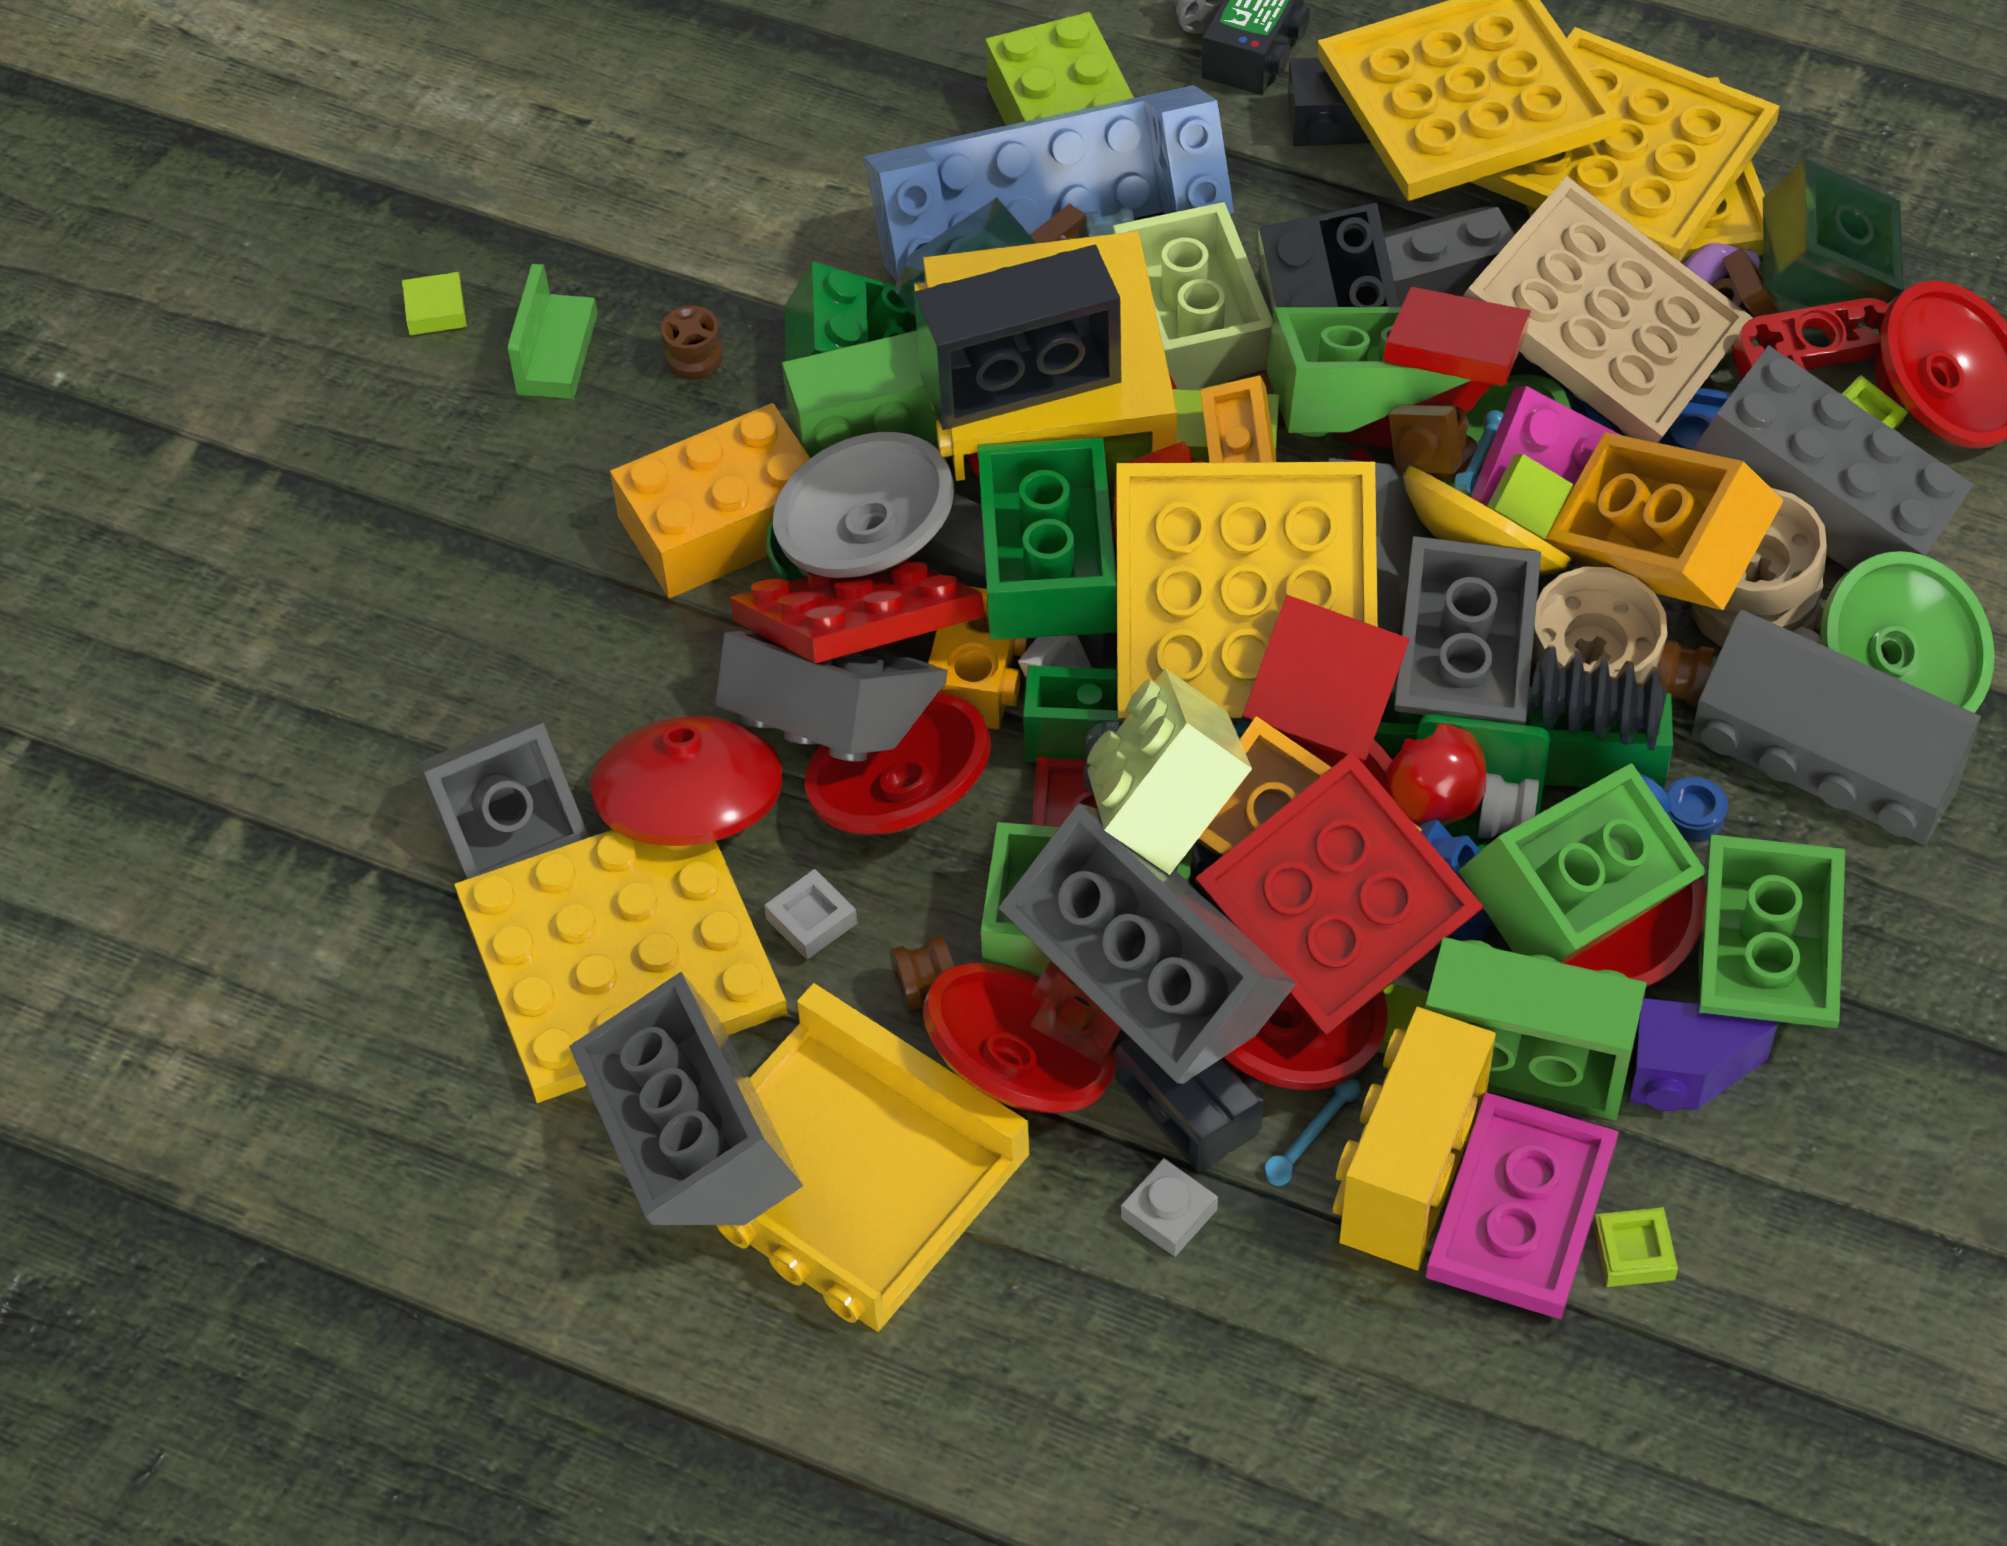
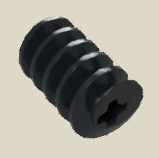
M1548 645L1537 663L1527 707L1526 723L1536 708H1540L1544 728L1552 729L1562 713H1565L1570 734L1577 735L1589 718L1593 720L1595 737L1599 740L1605 739L1612 726L1618 724L1621 743L1628 746L1632 743L1639 730L1643 729L1645 730L1648 750L1655 751L1668 688L1662 686L1660 668L1657 666H1652L1643 681L1637 682L1632 661L1626 660L1616 677L1610 676L1607 656L1600 655L1590 672L1584 671L1581 651L1574 650L1563 667L1558 665L1556 647Z

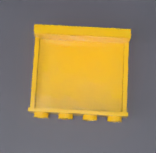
M1139 231L923 257L925 282L915 283L914 292L942 283L965 279L995 271L999 268L1010 267L1056 255L1060 252L1096 244L1120 295L1122 383L943 430L939 420H936L940 457L952 456L956 481L965 480L963 455L978 453V445L1101 438L1148 432L1152 452L1177 444V409Z
M813 983L797 1000L800 1024L750 1077L803 1187L746 1225L716 1226L734 1245L743 1249L751 1245L767 1256L776 1272L788 1282L798 1286L805 1282L821 1293L826 1304L842 1319L851 1323H855L859 1319L876 1332H879L1029 1156L1028 1120L1000 1102L976 1090L955 1073Z

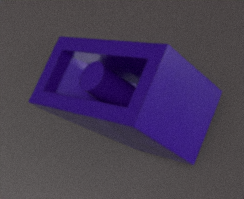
M1643 998L1632 1049L1629 1102L1648 1104L1662 1111H1675L1682 1108L1698 1110L1768 1060L1778 1022L1699 1013V1004Z

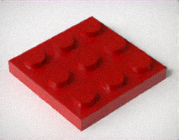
M908 559L885 571L862 577L835 578L807 572V577L790 582L784 579L763 580L751 586L752 592L730 597L733 621L814 663L985 617L982 592L958 582L954 576L942 575L928 569L925 563L913 562Z
M1353 751L1195 878L1197 885L1216 908L1297 983L1289 993V996L1324 1038L1441 944L1443 937L1448 938L1484 907Z

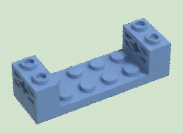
M1194 85L863 156L884 268L900 287L925 281L923 257L998 248L997 227L1005 220L1011 221L1031 234L1069 203L1086 214L1087 228L1159 212L1169 214L1225 202L1229 214L1234 213L1218 102L1215 98Z

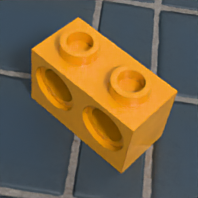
M971 587L983 594L985 617L938 629L928 663L948 670L946 683L938 693L954 695L968 701L981 713L988 728L1000 730L1005 706L1015 707L1018 700L1021 671L1020 669H1015L1017 657H1022L1031 646L1032 638L990 640L987 589Z

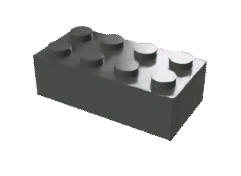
M1769 345L1715 415L1693 448V451L1744 461L1770 488L1792 493L1812 506L1825 525L1826 555L1848 570L1868 558L1887 552H1913L1926 556L1974 485L1956 473L1952 468L1922 450L1899 432L1863 410L1846 396L1838 393Z

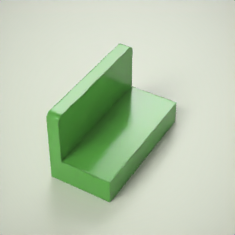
M544 264L531 265L508 343V354L518 395L574 400L598 314L595 298L550 294Z

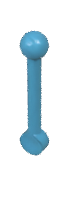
M1492 410L1484 416L1483 426L1485 430L1465 472L1458 473L1455 477L1456 490L1467 496H1471L1477 482V474L1503 417L1501 411Z
M1355 1077L1335 1086L1334 1096L1283 1156H1273L1267 1160L1265 1176L1270 1184L1275 1186L1286 1185L1292 1178V1165L1345 1103L1358 1099L1361 1093V1085Z

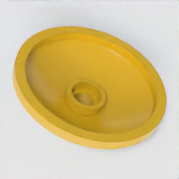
M1410 465L1404 473L1405 491L1421 523L1437 539L1540 551L1539 576L1564 572L1570 565L1572 559L1557 548L1444 482Z

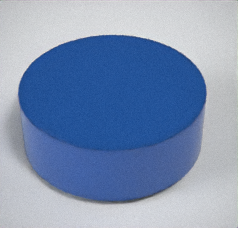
M1684 777L1669 785L1665 791L1672 805L1668 816L1685 841H1707L1710 839L1711 834H1719L1725 823L1728 800L1723 790L1717 784L1701 777Z

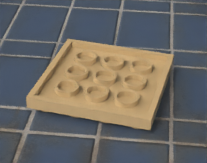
M1568 176L1562 180L1463 295L1466 298L1531 310L1528 329L1519 349L1524 357L1558 380L1578 399L1588 403L1605 416L1628 437L1658 443L1733 345L1743 325L1753 318Z

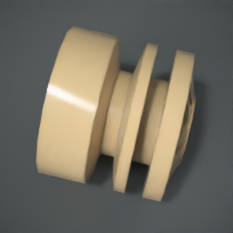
M1771 488L1784 501L1724 610L1691 602L1692 617L1702 634L1720 647H1723L1733 622L1741 609L1789 631L1799 627L1808 628L1813 631L1822 609V576L1825 572L1827 548L1825 525L1812 506L1792 493Z
M1585 566L1560 574L1543 588L1536 603L1529 687H1532L1537 663L1548 645L1556 647L1558 665L1563 667L1574 650L1581 651L1584 671L1590 672L1600 655L1607 656L1610 676L1616 677L1626 660L1632 661L1634 663L1636 681L1642 682L1650 668L1658 665L1667 638L1666 612L1655 592L1635 576L1611 567Z

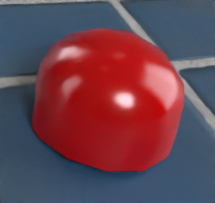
M1449 724L1437 725L1433 735L1419 741L1410 738L1406 739L1402 745V750L1398 752L1387 768L1388 794L1408 818L1418 826H1421L1422 822L1436 819L1442 826L1457 823L1477 810L1486 793L1487 776L1483 748L1471 732Z

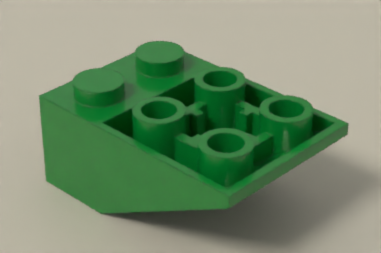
M813 261L784 305L786 361L917 331L914 291Z

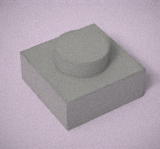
M816 869L764 904L768 922L806 960L858 924L856 909Z
M1163 1159L1121 1205V1219L1176 1257L1218 1210V1196L1166 1159Z

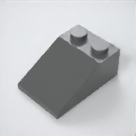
M1413 536L1406 572L1400 635L1409 638L1410 641L1396 676L1394 711L1525 725L1540 570V551Z

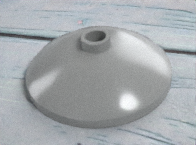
M877 432L855 436L822 450L805 462L789 478L782 488L774 507V533L787 558L807 572L835 578H854L876 574L897 566L915 555L939 531L947 519L953 504L955 493L953 476L946 459L940 457L939 450L919 437L898 432Z

